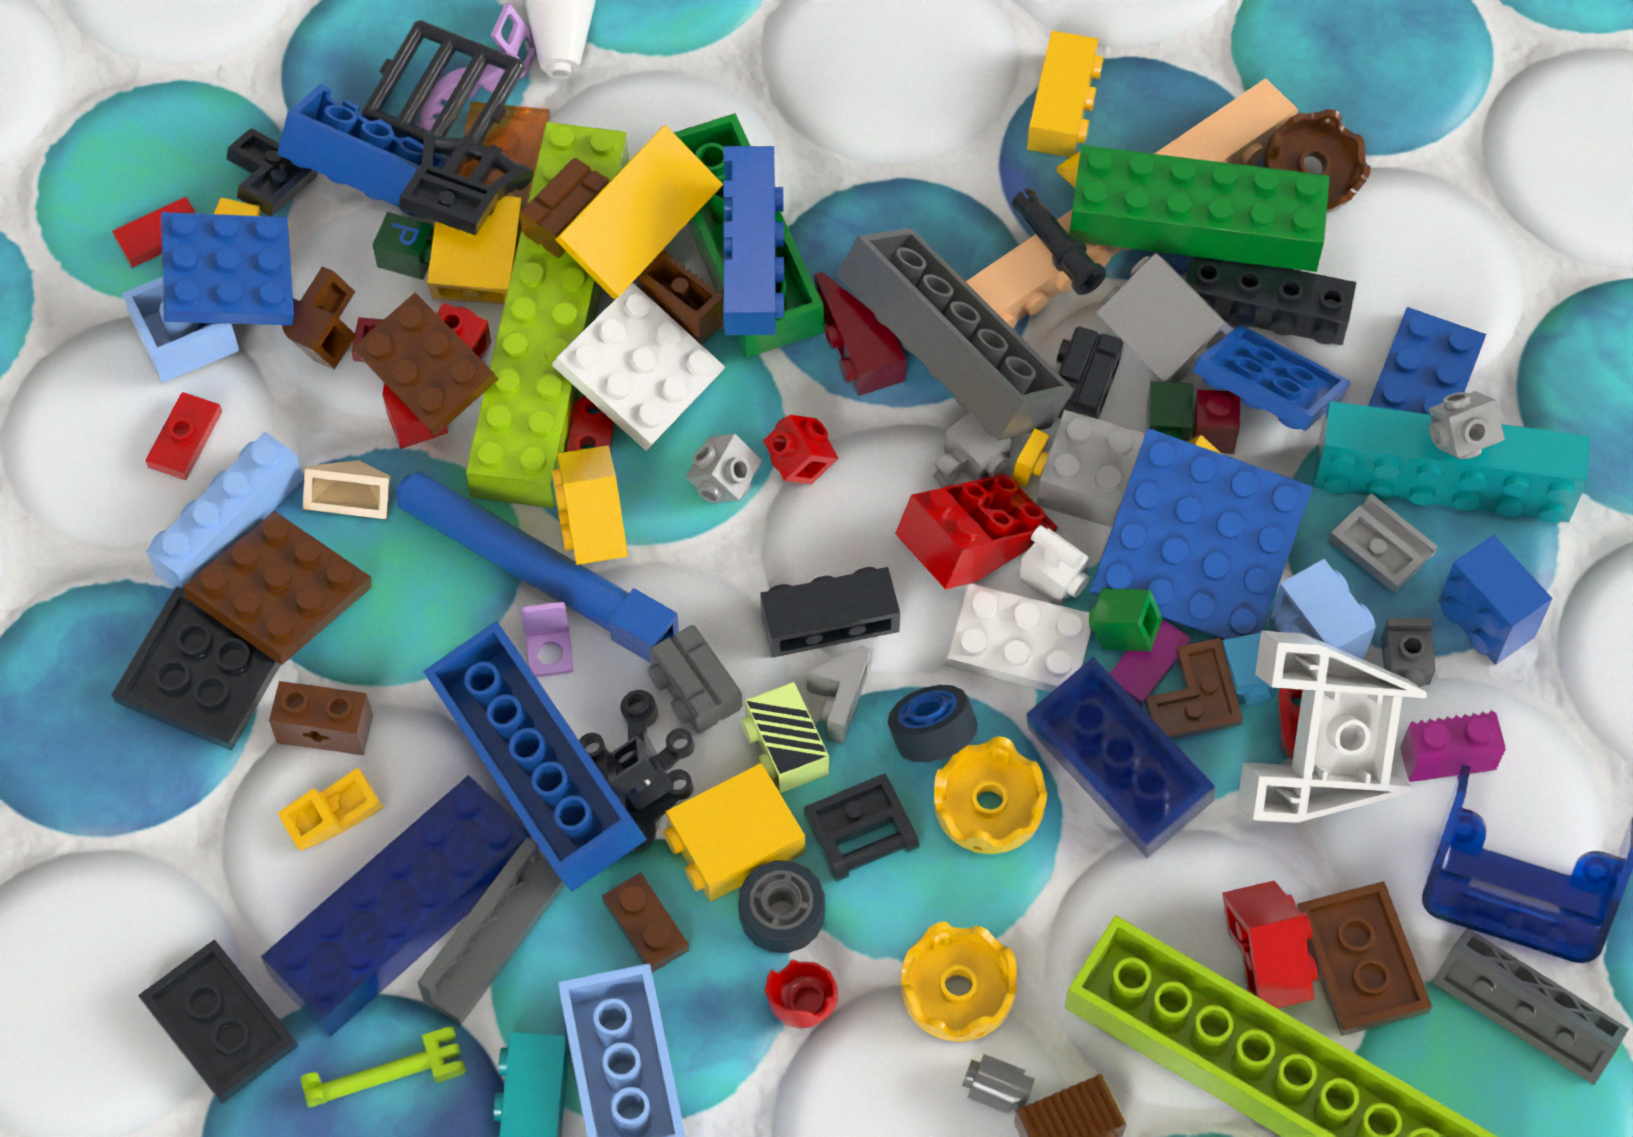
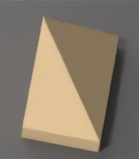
M360 460L306 466L304 471L303 509L387 519L389 517L391 476Z

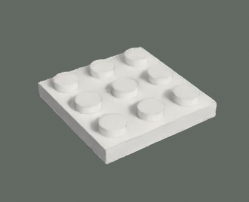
M633 282L552 364L558 372L645 451L655 443L725 368L721 362Z

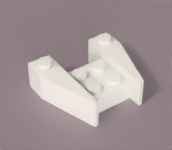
M1261 631L1255 675L1271 687L1303 689L1292 765L1243 762L1237 806L1253 820L1298 823L1412 793L1413 786L1394 772H1391L1402 697L1426 698L1427 692L1404 677L1306 634Z

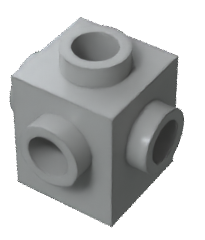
M1477 391L1470 393L1459 392L1446 396L1443 399L1444 403L1429 408L1432 421L1429 425V434L1432 442L1438 449L1458 459L1476 457L1482 453L1483 448L1504 441L1496 400Z
M735 433L708 437L705 444L695 453L693 465L686 478L697 488L698 494L708 502L717 504L739 501L749 491L751 480L762 459Z

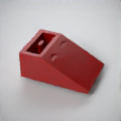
M1005 473L912 494L895 535L946 590L978 582L1030 549L1035 543L1031 540V536L1040 525L1046 529L1049 528L1053 532H1056L1058 527L1044 513L1043 509L1022 490L1018 483Z

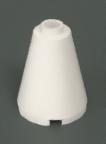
M523 0L540 69L548 73V76L551 78L565 79L570 77L580 67L596 0Z

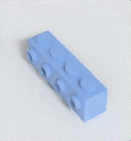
M264 432L256 441L249 442L240 452L239 458L226 471L219 472L212 479L209 488L197 500L189 502L181 511L180 517L167 530L159 532L153 538L146 552L155 574L174 589L176 586L184 589V585L267 518L304 480L297 454L267 432Z

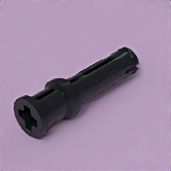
M1025 189V193L1029 197L1028 199L1020 191L1012 200V207L1018 211L1052 253L1053 266L1058 271H1064L1072 281V289L1076 294L1086 295L1097 289L1106 277V269L1101 264L1094 263L1086 253L1087 247L1083 241L1070 237L1038 198L1033 189Z

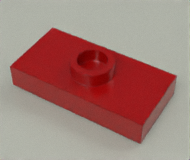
M181 392L145 460L147 467L187 480L222 413L220 404Z

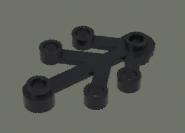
M633 690L625 695L621 701V713L628 724V741L643 731L647 735V727L652 725L658 717V707L653 696L645 690ZM636 702H645L644 706L639 710L630 709ZM677 728L667 735L666 747L658 754L667 771L680 759L687 758L693 753L695 744L690 732L683 728ZM597 733L583 735L580 738V742L585 749L592 743L599 744V748L595 752L589 753L595 764L608 776L606 755L610 752L607 750L603 738ZM678 739L687 740V744L683 748L677 749L673 747V744ZM682 769L669 772L668 774L673 783L677 780L687 781L686 785L680 790H670L643 809H636L626 796L625 808L634 821L641 825L640 830L647 838L646 841L630 852L646 850L656 837V822L679 800H684L692 794L694 785L688 772Z

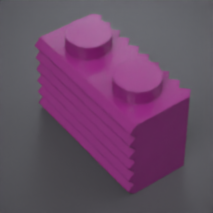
M1492 710L1488 714L1482 711L1480 715L1473 712L1471 717L1464 714L1462 718L1455 715L1453 719L1447 716L1445 720H1442L1438 717L1436 721L1429 719L1427 723L1420 720L1416 724L1412 721L1400 746L1407 777L1410 782L1497 770L1500 759H1502L1504 752H1506L1497 713Z

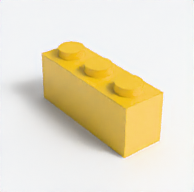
M1051 30L1030 120L1027 150L1070 158L1076 152L1077 143L1085 144L1089 120L1083 119L1085 111L1092 112L1097 88L1090 87L1092 79H1100L1104 56L1097 55V38Z

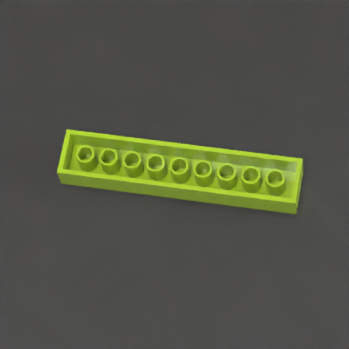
M546 122L528 204L575 157L588 165L592 171L595 170L611 180L629 161L627 132ZM522 230L490 369L499 380L484 392L466 469V477L471 498L555 508L556 495L551 470L560 468L558 453L567 452L573 407L578 400L580 391L558 372L552 364L595 320L602 287L567 251L557 258L544 249L541 244L538 245L526 237Z
M1117 915L1113 917L1068 988L1064 1007L1066 1010L1281 1137H1498Z

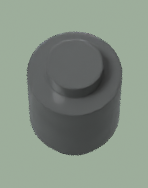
M983 1054L981 1062L971 1060L962 1086L970 1089L967 1098L1010 1114L1011 1110L1016 1112L1019 1108L1026 1106L1035 1078L1025 1075V1069Z

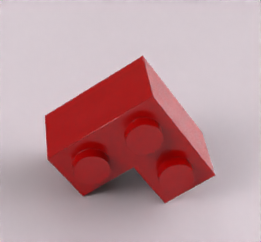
M1275 880L1222 892L1228 934L1242 952L1247 991L1277 1009L1315 1000L1312 982L1318 981V971L1313 956L1308 954L1307 940L1312 939L1313 936L1312 927L1307 913H1301L1298 910L1292 895H1286Z

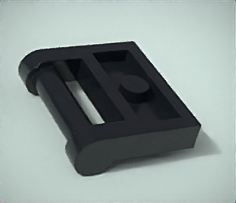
M886 773L804 807V816L836 882L848 878L850 871L904 849L907 853L919 848V841L915 830ZM890 823L893 824L896 833L844 855L841 854L838 845Z

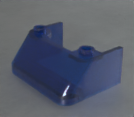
M1461 764L1441 823L1423 888L1422 903L1425 910L1437 919L1571 962L1588 963L1595 960L1604 948L1633 869V817H1631L1618 856L1603 851L1586 852L1576 860L1572 873L1569 876L1483 849L1487 834L1485 821L1476 812L1462 808L1466 797L1470 766Z

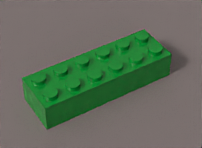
M736 113L673 132L723 184L687 223L717 293H722L723 307L725 260L724 146H750ZM776 212V222H784V247H776V257H784V282H776V293H784V318H776V335H736L746 358L824 333L823 303L781 212Z
M1081 145L1069 235L1071 238L1083 241V243L1317 272L1324 245L1330 175Z

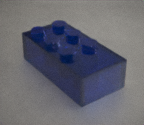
M1094 657L1026 713L1028 730L1146 858L1150 857L1214 801V784Z

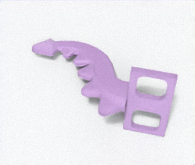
M505 3L490 36L501 52L520 59L518 57L520 46L523 40H526L529 45V52L524 61L525 70L520 77L525 78L536 54L532 34L511 3ZM507 16H509L513 22V29L506 42L501 35V29ZM488 64L468 99L472 98L480 87L493 93L505 70ZM467 67L452 71L437 82L421 109L420 120L415 124L416 126L428 131L431 130L436 121L433 116L440 114L444 108L440 103L448 101Z

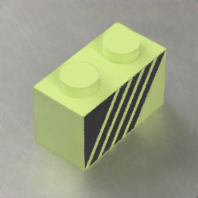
M795 682L745 700L746 717L741 719L744 734L749 744L757 743L762 754L757 757L758 763L763 764L770 778L774 780L780 794L829 775V755Z

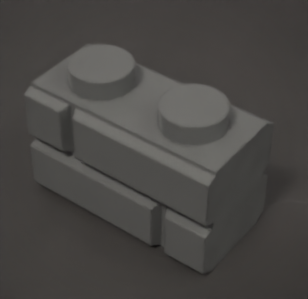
M695 625L686 627L674 634L673 638L665 639L653 646L649 651L651 666L647 668L648 674L659 691L667 688L674 699L670 702L671 707L683 725L690 722L697 733H702L717 724L719 720H724L741 709V690Z

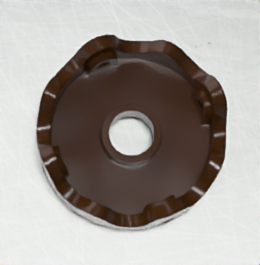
M1325 109L1314 113H1298L1292 116L1270 138L1265 149L1263 161L1265 168L1310 173L1305 168L1304 159L1307 156L1317 158L1322 164L1321 174L1330 175L1327 214L1337 211L1347 204L1365 184L1371 172V166L1366 163L1365 144L1362 136L1348 130L1342 123V114L1333 109Z

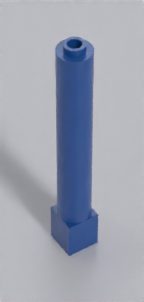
M421 471L415 472L412 476L406 475L400 481L395 493L398 498L397 506L399 509L556 601L564 602L566 607L609 631L612 641L651 663L649 652L651 648L667 638H673L674 634L679 632L677 612L635 588L629 593L583 565H576V562Z

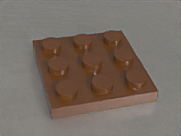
M274 511L184 585V596L277 663L283 665L372 586L371 576Z

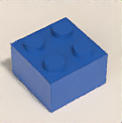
M1493 534L1453 562L1438 602L1448 620L1455 624L1458 623L1469 635L1473 647L1480 654L1487 655L1497 665L1536 637L1553 598Z

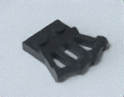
M425 131L422 163L400 195L399 208L476 236L487 217L493 214L497 201L515 189L522 190L526 188L533 179L534 172L525 164L518 165L503 153L501 147L492 144L490 147L476 143V138L465 135L463 138L435 136V132ZM434 153L452 154L443 169L433 166ZM470 159L479 161L469 179L457 175L466 161L468 162ZM496 169L505 174L490 185L484 184L491 172Z

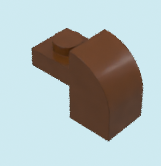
M322 266L302 299L299 301L293 298V325H282L285 335L313 361L335 370L356 337V334L339 319L355 291L333 270Z

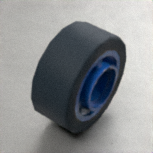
M934 685L914 691L897 702L888 717V726L899 753L903 758L912 762L928 763L952 756L966 747L977 733L978 723L969 698L963 689L953 685Z

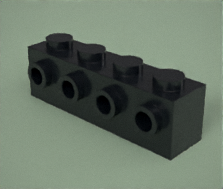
M1191 256L1186 276V282L1226 322H1231L1236 326L1243 325L1245 327L1251 326L1270 330L1282 336L1294 335L1309 338L1321 344L1333 343L1343 345L1357 282L1289 268Z

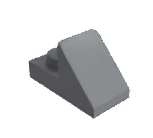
M861 646L811 669L806 674L807 691L827 697L821 721L827 722L828 740L842 744L846 740L870 669V648Z

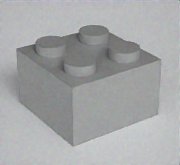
M1064 410L1040 478L1037 505L1112 527L1145 433Z

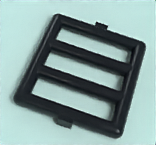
M417 20L412 25L392 60L387 58L379 72L383 76L362 110L361 116L369 121L381 119L392 126L394 134L400 137H411L423 145L425 131L435 132V136L446 137L486 66L490 64L505 70L468 134V136L476 138V143L482 144L493 123L500 124L507 110L504 104L524 72L525 64L521 59L423 20ZM425 38L440 44L398 118L382 112V108L422 40ZM455 51L472 57L431 130L428 131L414 125V121Z

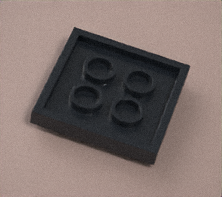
M176 586L111 695L115 703L232 751L278 671L280 664L189 601L184 596V589Z

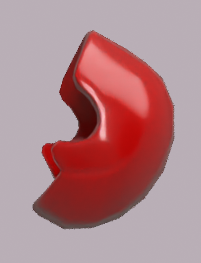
M792 959L781 971L775 972L771 970L767 975L764 988L767 1001L773 1015L787 1027L798 1029L813 1027L827 1019L836 1008L838 1003V986L831 971L817 962H798Z

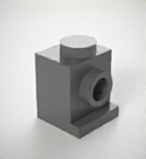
M1388 618L1381 636L1384 669L1408 679L1419 687L1430 685L1436 670L1431 632L1433 626L1432 618Z

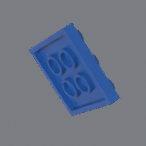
M161 212L164 322L293 325L294 306L288 217Z
M1239 325L1198 358L1192 371L1203 377V381L1207 385L1219 390L1226 389L1241 397L1240 399L1245 405L1258 410L1264 409L1277 416L1283 425L1304 431L1308 430L1326 413L1329 401L1338 402L1345 396L1351 381L1243 325Z

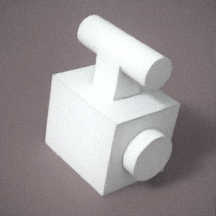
M1040 525L1031 536V540L1035 543L1021 559L1019 578L1055 604L1062 606L1070 595L1074 598L1079 596L1088 584L1090 576L1087 575L1090 557L1049 528L1046 529Z

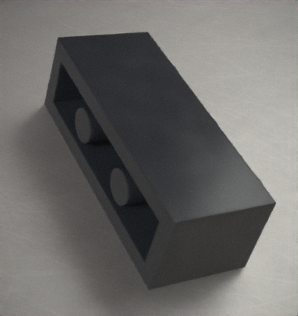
M865 567L849 575L835 578L833 576H820L813 579L810 583L795 586L780 584L770 588L768 591L760 592L761 615L772 658L897 633L900 629V609L888 567L879 569Z

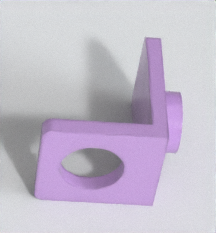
M557 602L522 607L521 614L526 636L528 663L535 676L544 677L572 673L574 668L565 603ZM548 644L560 647L563 652L562 658L552 665L543 664L537 658L539 649Z

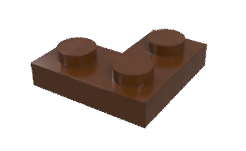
M1216 638L1177 647L1176 656L1185 689L1146 697L1144 701L1155 744L1240 726L1243 722V717L1221 639Z

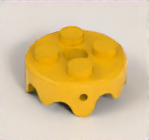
M993 737L983 744L967 745L961 751L954 754L942 769L939 768L937 770L933 804L936 818L942 830L952 841L976 853L998 854L1020 847L1035 834L1045 814L1048 792L1039 764L1019 754L1013 742L1009 739ZM984 792H993L999 795L1002 804L996 809H985L979 805L977 798Z
M938 922L932 925L924 936L908 950L901 973V995L910 1017L925 1032L950 1042H968L980 1039L995 1031L1006 1020L1012 1010L1017 991L1016 959L1010 947L1003 946L985 928L981 926L955 928L948 922ZM953 976H963L969 980L972 988L967 994L957 996L947 990L945 983Z

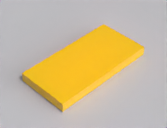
M664 125L555 240L613 299H616L723 184Z

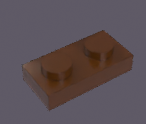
M641 872L602 895L603 903L644 964L650 963L652 973L690 951L689 943Z

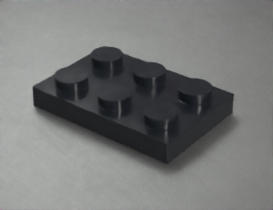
M215 939L138 995L145 1007L221 1104L298 1047L296 1040Z

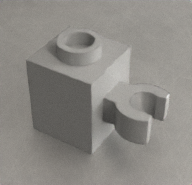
M969 412L945 430V454L934 462V466L938 470L933 476L944 487H947L959 477L962 471L973 481L1000 475L1010 462L1011 439L998 440L984 430L982 423Z

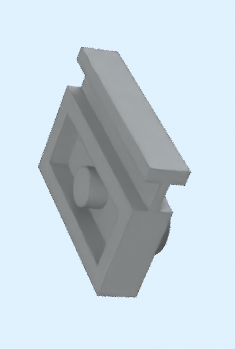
M1372 493L1361 506H1358L1331 532L1329 538L1333 545L1394 594L1423 567L1429 558L1436 554L1438 548L1436 544Z

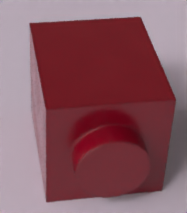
M1198 389L1193 409L1192 439L1202 435L1220 453L1234 454L1240 430V397L1230 391Z

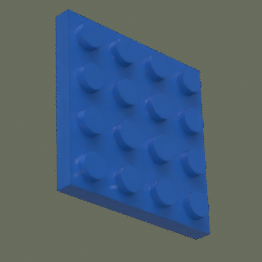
M1147 428L1089 593L1099 596L1102 588L1151 590L1164 620L1215 638H1220L1221 640L1260 633L1264 629L1313 486Z

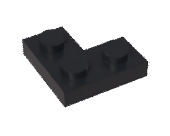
M250 128L228 147L226 160L252 173L238 186L237 198L247 204L259 206L261 212L272 216L317 177V172L310 168L298 167L289 159L278 155L280 143Z

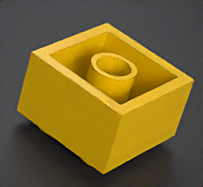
M609 445L558 453L560 468L552 469L551 471L565 551H574L576 565L628 557L616 474Z

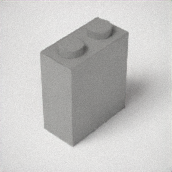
M1155 253L1151 258L1149 256L1144 257L1133 267L1130 273L1132 277L1121 288L1117 286L1104 296L1101 301L1102 307L1096 313L1163 382L1179 383L1195 367L1198 358L1223 339L1233 328L1161 256Z

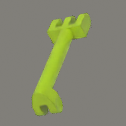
M446 1027L423 1034L425 1051L322 1083L317 1072L303 1075L300 1081L308 1108L428 1069H432L436 1083L463 1075L467 1071L464 1061H455L446 1065L444 1063L461 1056L459 1044H450L441 1048L439 1046L456 1039L454 1028Z

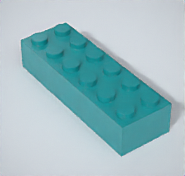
M1329 401L1317 443L1313 488L1325 489L1333 494L1349 492L1369 496L1372 493L1379 500L1393 498L1408 500L1421 506L1437 504L1452 506L1460 511L1481 510L1496 512L1503 517L1525 516L1539 518L1547 523H1559L1561 521L1570 522L1588 481L1590 436L1501 424L1504 441L1483 448L1482 453L1476 457L1458 459L1438 449L1432 442L1429 434V425L1432 423L1430 414Z

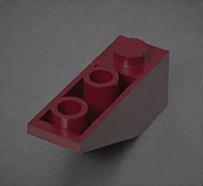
M823 272L815 274V288L823 303L824 320L827 324L824 326L825 336L830 348H837L841 356L839 367L846 383L852 382L858 396L905 382L906 358L895 334L887 326L878 322L874 313L829 276Z

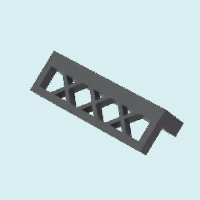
M526 837L417 982L423 1001L460 1025L565 886V883L556 874L551 864L541 858L539 846L536 842Z
M1469 928L1464 931L1452 947L1432 981L1438 987L1593 1085L1601 1076L1629 1030L1626 1026Z

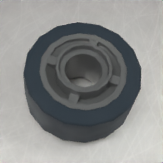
M775 860L757 867L746 877L739 891V920L743 931L756 946L769 952L790 953L806 947L817 937L824 924L825 894L819 879L807 867L793 861ZM778 901H787L793 905V908L787 912L778 913L771 908V905Z

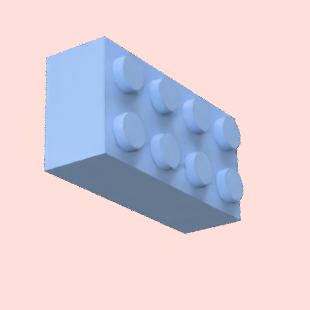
M650 963L558 982L587 1137H686Z

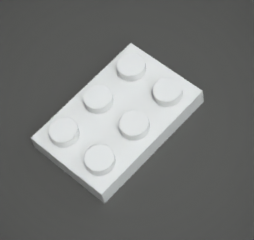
M970 583L967 587L953 635L946 666L1074 698L1092 632L1089 626V613Z

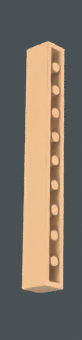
M1265 78L1155 154L1254 165L1264 155L1267 144L1273 134L1288 119L1298 113V108ZM1072 210L1057 219L1068 234ZM1036 234L966 281L1012 328L1028 314L1035 315L1047 305L1048 301L1060 292L1067 293L1072 290V281L1064 271H1058L1053 266L1052 253ZM1084 243L1087 247L1086 253L1094 263H1099L1103 267L1109 263L1112 256L1121 250H1130V248Z

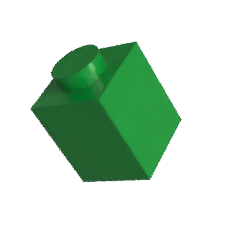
M1102 588L1096 605L1092 606L1089 613L1090 629L1095 633L1103 650L1151 652L1163 620L1151 590Z

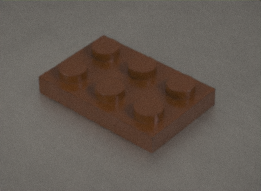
M416 292L352 347L364 363L434 436L440 433L499 380L495 373Z
M1385 881L1297 904L1298 910L1301 913L1306 912L1309 917L1313 936L1312 939L1307 940V943L1315 960L1317 971L1341 1036L1430 1012L1432 1008L1430 999Z

